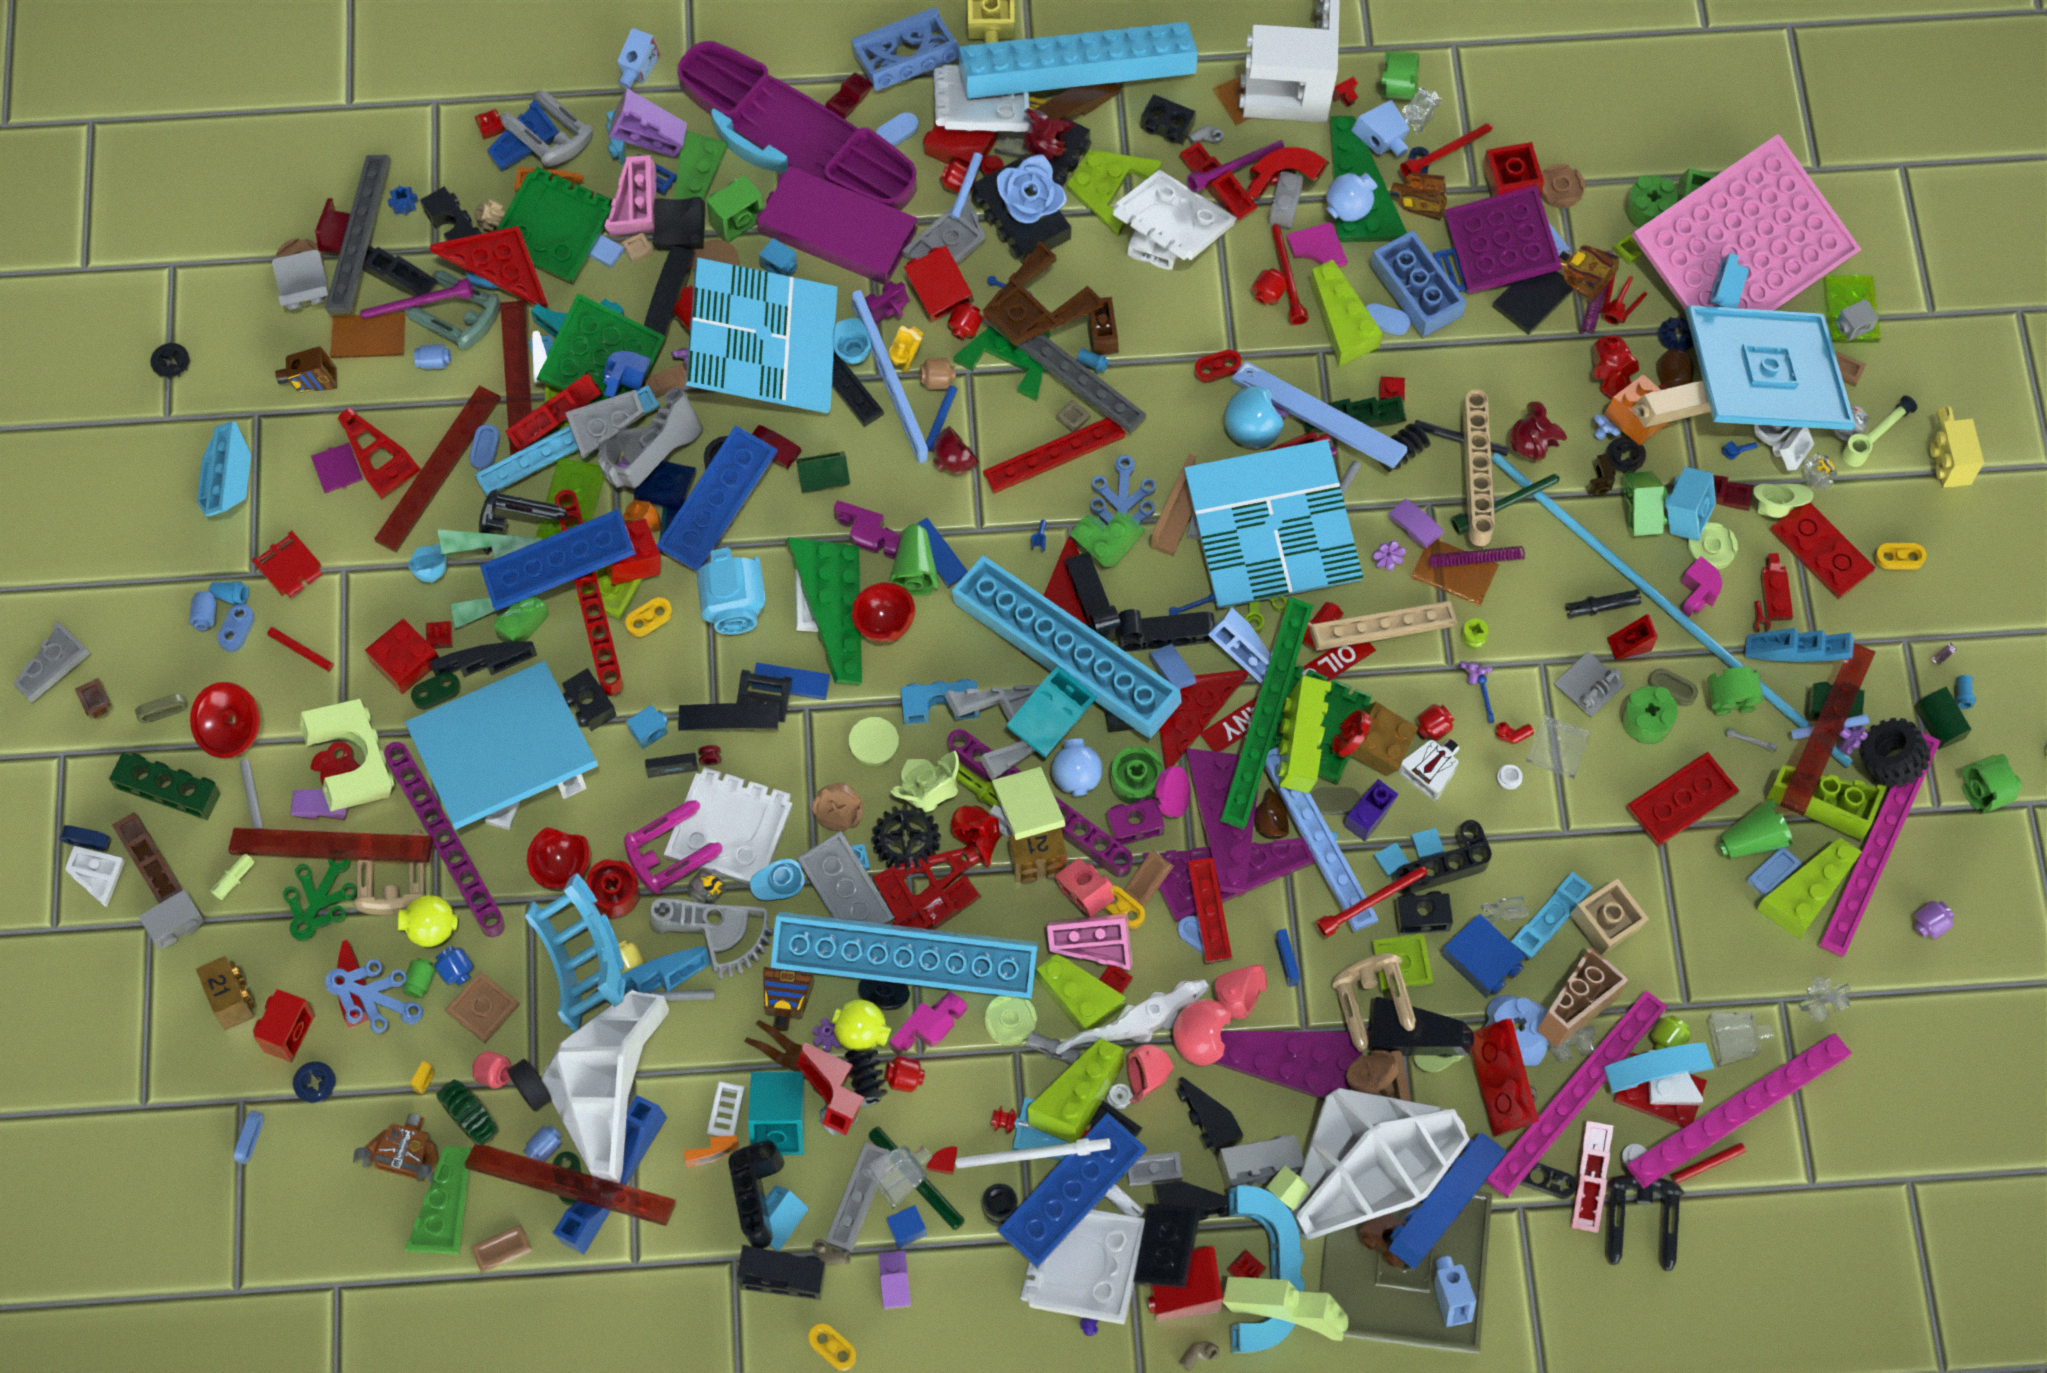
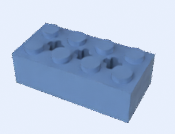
M1414 231L1373 251L1371 268L1401 309L1408 314L1410 321L1423 338L1463 317L1466 306L1465 299Z

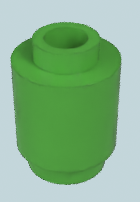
M417 958V961L412 960L406 972V980L403 983L402 992L404 994L422 999L423 994L427 993L435 973V968L432 967L431 961Z

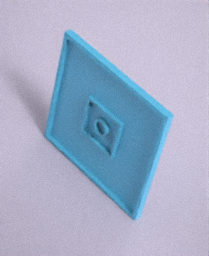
M1687 306L1685 312L1713 422L1853 430L1855 421L1824 314Z
M545 660L405 721L455 830L598 766Z

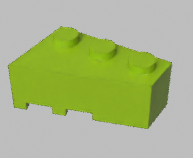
M1059 954L1054 955L1036 969V979L1080 1033L1099 1028L1126 1007L1127 997Z

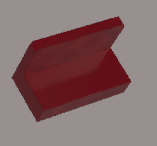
M327 198L315 229L318 251L340 254L351 213L335 211L332 198Z

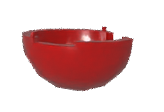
M881 582L871 585L860 592L853 602L852 619L854 626L865 638L874 642H893L899 639L909 629L915 616V604L912 595L904 587L895 583Z
M546 827L533 838L528 847L526 863L529 874L538 884L549 889L561 890L565 888L569 878L574 874L578 873L582 879L585 877L591 864L592 852L585 836L572 835Z

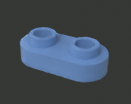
M237 604L229 610L218 633V642L223 650L236 652L244 645L255 621L254 613L248 605ZM244 613L242 617H236L237 614ZM230 634H233V635H234L233 638H231V639H226V637H227L228 635H230Z

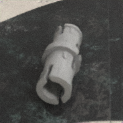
M1034 1031L1030 1033L1026 1043V1047L1046 1054L1047 1058H1056L1070 1065L1079 1059L1081 1053L1080 1050L1070 1048L1061 1054H1056V1048L1061 1044L1060 1040L1047 1038Z

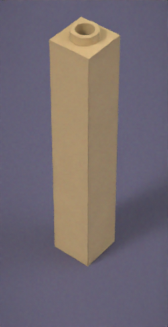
M1703 381L1644 394L1633 406L1644 428L1711 412Z

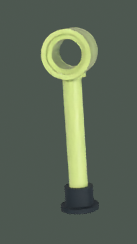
M1904 395L1900 399L1901 402L1896 405V409L1869 434L1852 435L1842 452L1844 462L1852 467L1863 465L1872 450V443L1902 416H1907L1910 412L1913 413L1917 410L1918 407L1914 399Z

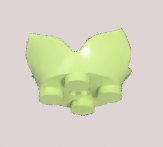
M956 750L944 755L938 761L937 766L925 759H906L901 771L902 786L894 787L890 791L891 794L905 799L912 806L915 805L917 808H922L924 812L934 810L938 803L957 795L956 775L959 767V758Z

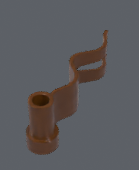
M758 1019L756 1025L767 1032L786 1053L764 1042L748 1037L744 1042L759 1049L781 1066L795 1072H800L796 1064L802 1045L791 1041L780 1031ZM813 1088V1091L819 1094V1092L815 1088Z

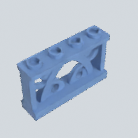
M936 7L851 39L853 55L857 62L859 61L873 84L875 91L959 59L958 42L941 19ZM938 31L940 35H932V33ZM935 41H941V42H944V44L940 45L939 43H937V42H935ZM904 43L921 44L917 52L911 57L892 55L896 51L897 46ZM873 56L874 59L870 62L868 57ZM882 62L881 68L875 70L876 65Z

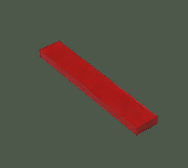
M1107 417L983 470V476L991 491L995 494L1125 438V432L1118 424Z

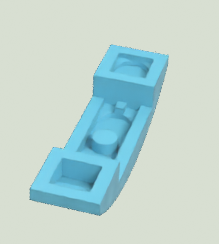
M713 108L711 115L715 131L722 141L727 142L728 148L734 154L757 167L770 171L786 172L788 168V158L786 155L771 145H768L764 150L756 147L734 132L733 123L730 118Z
M1572 872L1559 886L1550 900L1529 924L1523 927L1511 943L1531 960L1571 917V912L1579 903L1584 901L1593 887Z
M1694 1043L1633 1056L1604 1067L1611 1092L1614 1093L1635 1088L1641 1083L1687 1072L1690 1075L1711 1070L1714 1066L1706 1043Z

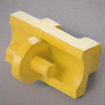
M903 325L897 332L888 355L894 365H899L904 372L910 370L922 341L923 332L914 326L908 329Z

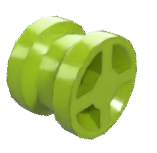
M1473 618L1466 622L1461 637L1465 646L1478 649L1485 644L1489 632L1486 622L1479 618Z

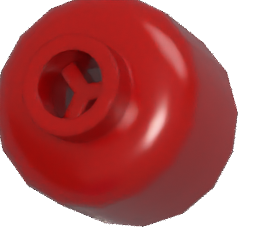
M953 160L951 163L947 162L940 177L943 180V187L958 194L969 165L958 160Z
M1274 268L1262 270L1252 284L1255 300L1263 305L1277 303L1287 289L1285 275Z
M968 302L957 304L947 323L952 329L951 334L964 340L965 336L974 337L983 320L980 314L981 310Z
M1432 704L1417 716L1419 723L1417 730L1425 740L1429 737L1431 740L1439 741L1453 730L1452 722L1455 719L1443 704L1441 706Z
M896 1056L892 1061H888L884 1080L888 1082L890 1089L912 1093L918 1085H923L925 1070L921 1069L919 1060Z

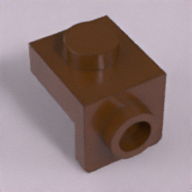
M99 678L75 688L87 716L93 714L94 718H97L109 712L107 707L112 704Z

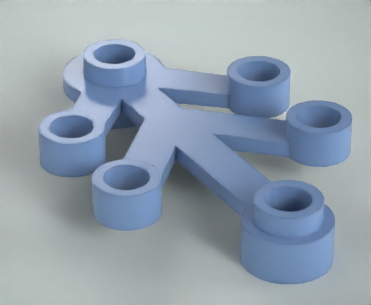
M1127 455L1118 457L1115 462V471L1119 475L1118 496L1107 486V481L1103 476H1096L1092 480V489L1100 493L1118 513H1127L1147 495L1154 494L1156 490L1155 481L1147 478L1142 481L1141 488L1128 497L1129 476L1134 472L1135 462ZM1122 462H1127V463H1129V465H1128V466H1123V465H1121V463H1122ZM1102 482L1104 485L1098 487L1095 483ZM1151 485L1153 488L1146 489L1144 486ZM1102 498L1093 499L1091 501L1092 513L1099 515L1108 524L1114 516L1105 509L1106 504ZM1149 500L1143 501L1140 505V510L1132 517L1139 523L1146 517H1151L1155 511L1154 503ZM1101 504L1102 508L1097 509L1094 505ZM1150 507L1152 510L1144 511L1143 508Z
M369 960L364 967L351 972H346L342 969L330 971L325 978V986L330 993L339 996L346 1012L345 1018L349 1023L355 1024L363 1016L362 1009L354 1006L350 993L359 996L371 1022L370 1029L376 1034H380L386 1029L387 1020L379 1015L374 1003L400 1013L401 1020L405 1024L414 1025L421 1019L423 1009L418 1003H403L379 993L393 986H402L406 980V974L402 970H394L389 977L365 986L359 985L355 981L366 976L376 977L382 969V965L378 960ZM369 965H375L377 971H370ZM399 975L402 981L396 982L393 976ZM341 978L343 980V984H336L334 979ZM414 1008L417 1014L411 1015L408 1009ZM350 1011L357 1012L358 1018H352ZM380 1021L383 1024V1028H377L374 1022Z

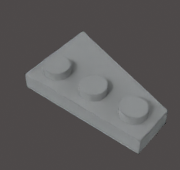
M636 390L614 396V398L611 397L565 412L581 458L584 459L642 417L644 411Z
M59 621L53 626L54 631L49 639H44L41 643V650L37 656L29 660L13 683L17 690L31 703L90 655L87 648Z

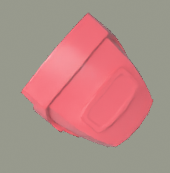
M1262 964L1233 970L1216 978V1001L1224 1003L1231 1011V1019L1247 1018L1251 1014L1260 992L1267 991V977Z
M1140 1045L1128 1055L1127 1073L1133 1097L1130 1099L1131 1104L1138 1103L1147 1097L1150 1092L1158 1089L1168 1079L1174 1068L1168 1054L1155 1045Z

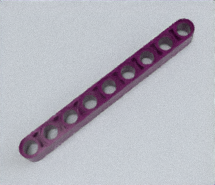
M963 729L953 730L948 736L949 753L956 750L959 763L985 782H992L983 764L974 761L973 758L993 750ZM958 741L965 743L963 747H956L953 744ZM1013 766L1005 772V775L997 777L996 779L1020 773L1022 771ZM1054 795L1062 815L1066 817L1064 819L1065 826L1061 827L1063 839L1112 875L1122 878L1130 874L1132 870V853ZM1077 829H1082L1086 832V834L1083 836H1078L1074 833V831ZM1103 844L1107 848L1103 851H1098L1094 846ZM1124 859L1127 864L1119 866L1114 861Z
M400 742L390 743L384 750L389 768L470 911L486 936L491 938L500 936L505 929L502 915L406 746ZM397 754L403 755L399 760H392ZM409 774L415 775L411 780H403ZM419 795H426L425 799L421 801L415 800ZM432 815L438 816L435 821H427L428 817ZM442 836H450L446 842L438 841ZM455 856L462 857L457 863L450 862ZM466 877L474 878L471 883H462ZM478 898L486 899L485 902L480 905L474 904L475 900ZM490 919L498 920L493 926L485 925Z

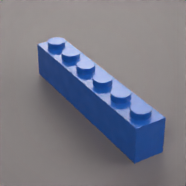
M1482 1132L1475 1140L1471 1137L1469 1138L1470 1140L1462 1149L1464 1154L1461 1157H1456L1449 1167L1450 1171L1447 1175L1444 1174L1436 1184L1434 1191H1431L1426 1198L1419 1201L1422 1204L1419 1209L1413 1207L1405 1218V1221L1408 1223L1404 1227L1399 1225L1390 1237L1394 1241L1389 1251L1414 1270L1486 1182L1487 1177L1507 1153L1505 1149Z

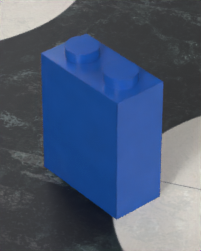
M1481 913L1443 948L1441 954L1485 998H1488L1492 993L1497 995L1506 986L1504 981L1510 976L1515 978L1524 969L1522 964L1526 957Z

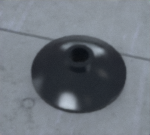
M861 979L858 984L860 997L863 1000L874 1003L878 1008H899L909 1000V988L903 983Z

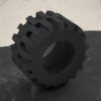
M1890 718L1889 721H1885V719L1879 721L1880 724L1877 726L1875 724L1870 727L1871 731H1866L1868 734L1867 738L1860 740L1861 748L1859 749L1861 759L1871 778L1877 781L1879 785L1884 786L1887 784L1890 788H1894L1895 785L1903 787L1907 782L1910 784L1915 782L1914 779L1916 777L1920 778L1923 775L1922 770H1927L1929 766L1928 761H1930L1931 756L1929 754V747L1915 723L1912 721L1907 722L1904 718H1900L1899 721L1896 718ZM1903 748L1900 753L1886 757L1890 752Z

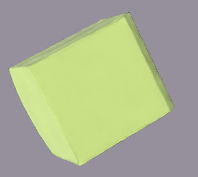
M1286 1165L1283 1166L1266 1187L1293 1211L1311 1190V1186Z

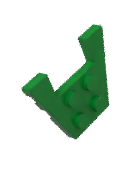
M991 326L954 356V363L971 371L974 370L984 352L1027 371L1017 388V393L1037 402L1044 367L1017 346H1014ZM1050 331L1043 333L1044 336L1050 339Z

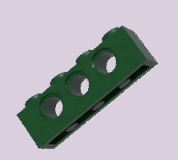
M122 752L109 778L115 789L207 821L220 797V792L215 785L216 783L211 779L192 777V774L188 771L169 769L168 765L160 761L152 763L136 753L129 755ZM148 773L144 779H138L141 774ZM171 781L169 786L161 787L164 782ZM195 789L191 795L184 796L187 790Z

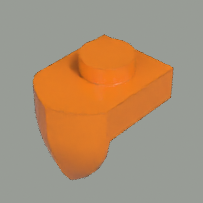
M633 500L626 507L623 515L625 523L646 519L650 531L661 530L659 513L650 502Z

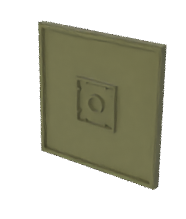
M1478 1191L1415 1270L1408 1264H1405L1402 1269L1397 1265L1392 1267L1383 1260V1255L1375 1248L1370 1250L1364 1246L1358 1234L1366 1221L1326 1234L1320 1293H1329L1347 1314L1348 1328L1344 1331L1343 1336L1479 1354L1492 1193ZM1418 1202L1415 1205L1391 1213L1407 1224L1408 1222L1405 1221L1406 1216L1413 1207L1419 1209L1422 1204ZM1392 1234L1382 1235L1383 1241L1387 1244H1392L1394 1241L1390 1238ZM1450 1256L1454 1266H1464L1476 1299L1472 1322L1450 1327L1445 1326L1434 1287L1436 1271L1438 1270L1436 1260L1441 1257Z

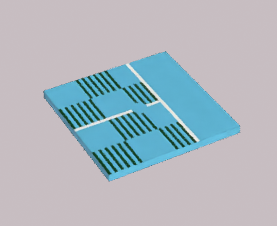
M697 258L695 262L686 386L829 413L831 406L837 286Z
M1328 439L1184 467V474L1217 609L1363 580Z

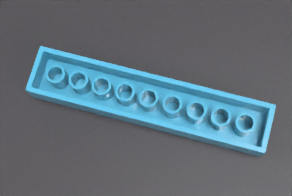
M1177 22L1164 25L959 46V72L967 99L1196 74L1198 51L1188 23Z
M984 555L951 590L955 605L1050 671H1053L1057 665L1097 696L1095 702L1149 739L1154 736L1182 703L1179 688Z
M779 912L776 915L771 968L1031 999L1039 942Z

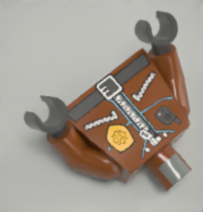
M411 1113L408 1115L405 1126L391 1124L388 1129L379 1133L365 1147L357 1148L353 1155V1163L361 1159L363 1160L362 1167L364 1168L368 1167L369 1159H372L371 1163L375 1169L416 1179L418 1182L424 1181L425 1177H428L429 1183L433 1182V1172L439 1159L435 1143L431 1141L428 1133L420 1131L424 1118Z

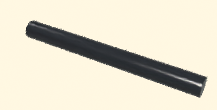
M1415 420V424L1426 433L1464 444V433ZM1490 441L1491 452L1504 456L1508 455L1510 447Z

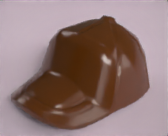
M1670 349L1657 360L1656 372L1661 385H1665L1669 389L1693 383V361L1685 351Z
M1268 788L1266 799L1255 811L1257 829L1259 832L1272 838L1286 836L1289 834L1287 807L1283 800L1271 788Z

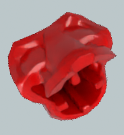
M1619 336L1601 337L1594 343L1593 357L1595 366L1592 375L1595 379H1603L1600 391L1608 399L1612 400L1616 394L1632 383L1629 376L1639 371V362L1632 356L1628 345Z
M964 805L957 808L952 815L950 825L953 835L966 845L972 844L976 846L981 854V864L986 868L989 867L994 848L999 838L1003 835L999 830L998 818L977 805L973 807Z

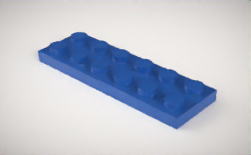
M735 425L657 543L658 550L697 572L705 565L711 555V551L716 548L778 453L777 449Z
M617 509L480 565L492 605L498 611L628 558L636 553L622 513Z
M1108 1112L1083 1139L1088 1138L1089 1141L1109 1138L1111 1148L1092 1151L1090 1155L1078 1156L1077 1153L1068 1154L998 1229V1233L1037 1269L1147 1151V1148Z

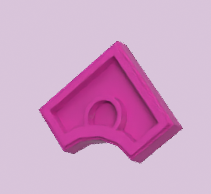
M1331 222L1286 235L1287 243L1294 258L1304 257L1312 259L1320 265L1333 259L1338 268L1347 265L1348 260Z

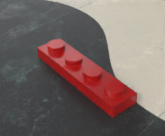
M1214 857L1188 861L1187 865L1205 963L1231 960L1232 953Z

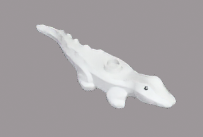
M1204 979L1182 981L1168 994L1154 992L1147 1000L1135 1007L1127 1005L1114 1022L1103 1027L1083 1031L1061 1043L1056 1048V1054H1061L1080 1044L1095 1043L1100 1038L1109 1042L1131 1039L1134 1043H1148L1154 1031L1162 1027L1164 1029H1173L1178 1010L1194 1001H1198L1208 990L1209 984Z

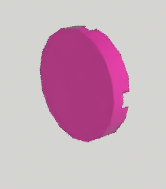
M1169 766L1166 770H1162L1156 782V798H1160L1161 803L1158 804V807L1164 816L1171 818L1182 816L1190 802V782L1186 772L1178 766Z

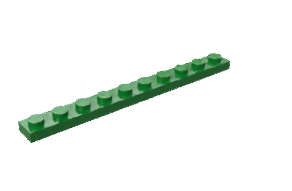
M1291 596L1286 603L1219 820L1240 829L1246 827L1313 609L1312 604Z

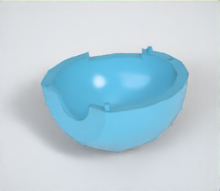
M1251 386L1239 390L1230 398L1225 409L1224 423L1228 434L1234 441L1246 448L1258 449L1268 446L1278 438L1284 427L1281 415L1273 407L1271 402L1272 395L1268 388Z

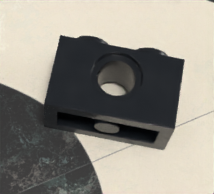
M588 668L562 683L564 689L562 695L569 707L573 705L576 709L575 716L581 726L587 725L592 732L617 716L614 705ZM586 698L593 699L589 704L581 703Z
M1431 891L1426 895L1416 896L1415 893H1405L1401 897H1397L1395 912L1399 935L1451 930L1453 918L1449 893L1442 894L1441 891ZM1425 908L1430 914L1421 915L1417 909Z

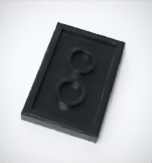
M1558 271L1513 282L1493 302L1492 307L1526 334L1530 335L1575 290L1576 285Z
M1148 1203L1133 1280L1135 1284L1186 1289L1201 1213L1198 1207Z

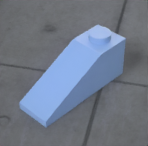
M1231 607L1215 623L1208 635L1262 684L1271 654L1251 624Z

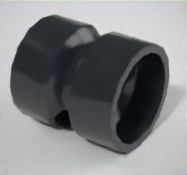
M994 1184L983 1195L984 1218L993 1226L1001 1227L1018 1209L1017 1195L1013 1188L1006 1184Z

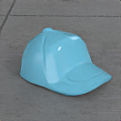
M850 318L838 322L834 331V349L837 355L849 364L863 362L869 355L871 348V339L863 321L859 318Z
M440 544L421 546L413 553L408 567L420 581L434 583L446 571L447 556L446 554H441Z
M792 859L775 860L767 867L755 873L750 879L751 892L760 900L789 898L798 894L805 884L801 865Z

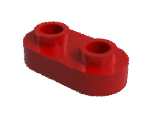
M1235 350L1220 351L1199 358L1195 363L1194 373L1196 378L1202 382L1215 381L1234 375L1241 367L1242 359ZM1231 363L1233 366L1228 367L1225 364ZM1209 370L1210 373H1203L1202 371Z

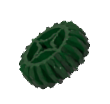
M453 1079L449 1083L447 1082L436 1093L442 1107L476 1145L481 1146L485 1142L487 1143L498 1132L497 1126L488 1112L458 1080Z

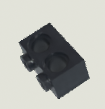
M1153 94L1141 115V128L1147 133L1159 135L1171 143L1183 145L1195 124L1196 111Z

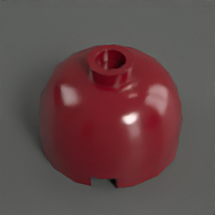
M951 426L943 429L936 436L933 443V452L936 458L933 461L942 472L946 469L952 474L961 475L971 471L979 463L971 449L964 444L962 438Z

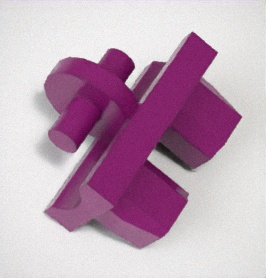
M889 281L883 286L882 295L877 297L875 294H870L864 298L875 324L890 317L892 314L897 319L903 316L901 308L910 302L906 293V285L903 282L895 284Z

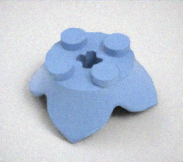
M1044 155L1031 156L1025 159L1018 168H1005L997 176L998 192L1005 201V206L1008 208L1011 216L1021 223H1033L1043 215L1052 214L1058 211L1067 201L1064 189L1052 181V167ZM1027 188H1030L1031 194H1033L1034 196L1031 195V197H1029L1026 195L1024 191H1026Z
M1511 995L1494 998L1487 1007L1489 1020L1484 1027L1504 1019H1512L1513 1025L1514 1023L1521 1024L1523 1026L1522 1031L1518 1028L1515 1030L1525 1066H1538L1546 1054L1547 1039L1537 1029L1548 1013V1010L1541 1004L1530 1001L1528 998H1518Z

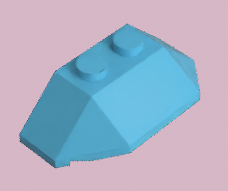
M234 421L214 428V436L209 441L202 457L197 504L207 517L225 512L246 499L251 453Z

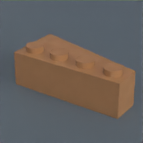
M1589 946L1537 1031L1558 1048L1616 1001L1629 982V979L1593 947Z

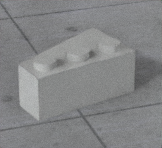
M1281 1135L1273 1140L1221 1149L1218 1160L1219 1170L1227 1194L1229 1189L1235 1186L1254 1187L1271 1182L1284 1165L1294 1173L1300 1174L1304 1164L1297 1137H1289L1288 1135Z

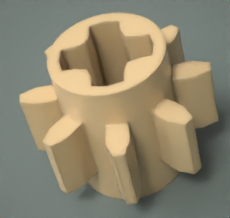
M488 199L487 204L480 203L478 205L475 218L479 221L478 225H481L482 228L493 231L494 226L498 227L505 211L502 210V205L498 204V202Z

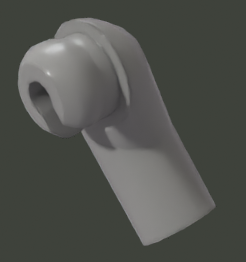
M1206 125L1189 134L1188 140L1191 145L1203 140L1218 143L1223 139L1224 133L1219 128Z

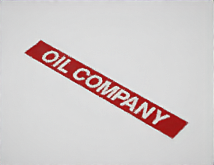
M1370 642L1331 648L1303 666L1305 669L1302 675L1306 676L1310 669L1327 676V682L1374 653L1376 649ZM1257 697L1200 733L1214 752H1221L1246 735Z

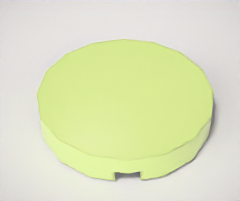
M1707 522L1699 541L1688 539L1687 551L1690 558L1695 562L1702 556L1717 570L1727 567L1733 562L1738 550V543L1734 533L1730 529L1724 528L1722 524Z
M869 717L860 720L853 726L849 734V749L859 763L878 767L895 757L899 749V735L896 728L888 720L880 717Z
M999 995L991 1001L984 1018L986 1030L992 1039L1000 1044L1009 1046L1021 1044L1028 1040L1030 1033L1035 1031L1037 1023L1035 1007L1027 998Z

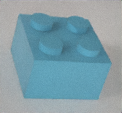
M1684 467L1681 475H1677L1674 482V490L1672 494L1667 495L1665 501V508L1668 510L1667 523H1669L1670 534L1699 541L1716 505L1713 473Z

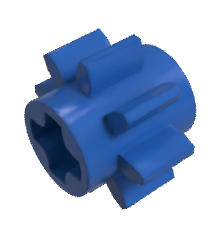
M399 185L393 191H389L391 198L387 201L389 207H393L394 214L400 213L407 216L412 210H416L415 203L418 202L417 194H413L410 186L406 188Z

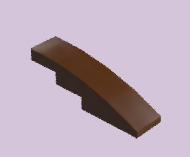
M1116 82L1072 87L1034 110L1045 113L1048 119L1064 120L1068 118L1072 120L1080 114L1086 116L1120 93L1121 88Z
M135 812L112 825L159 904L182 891Z

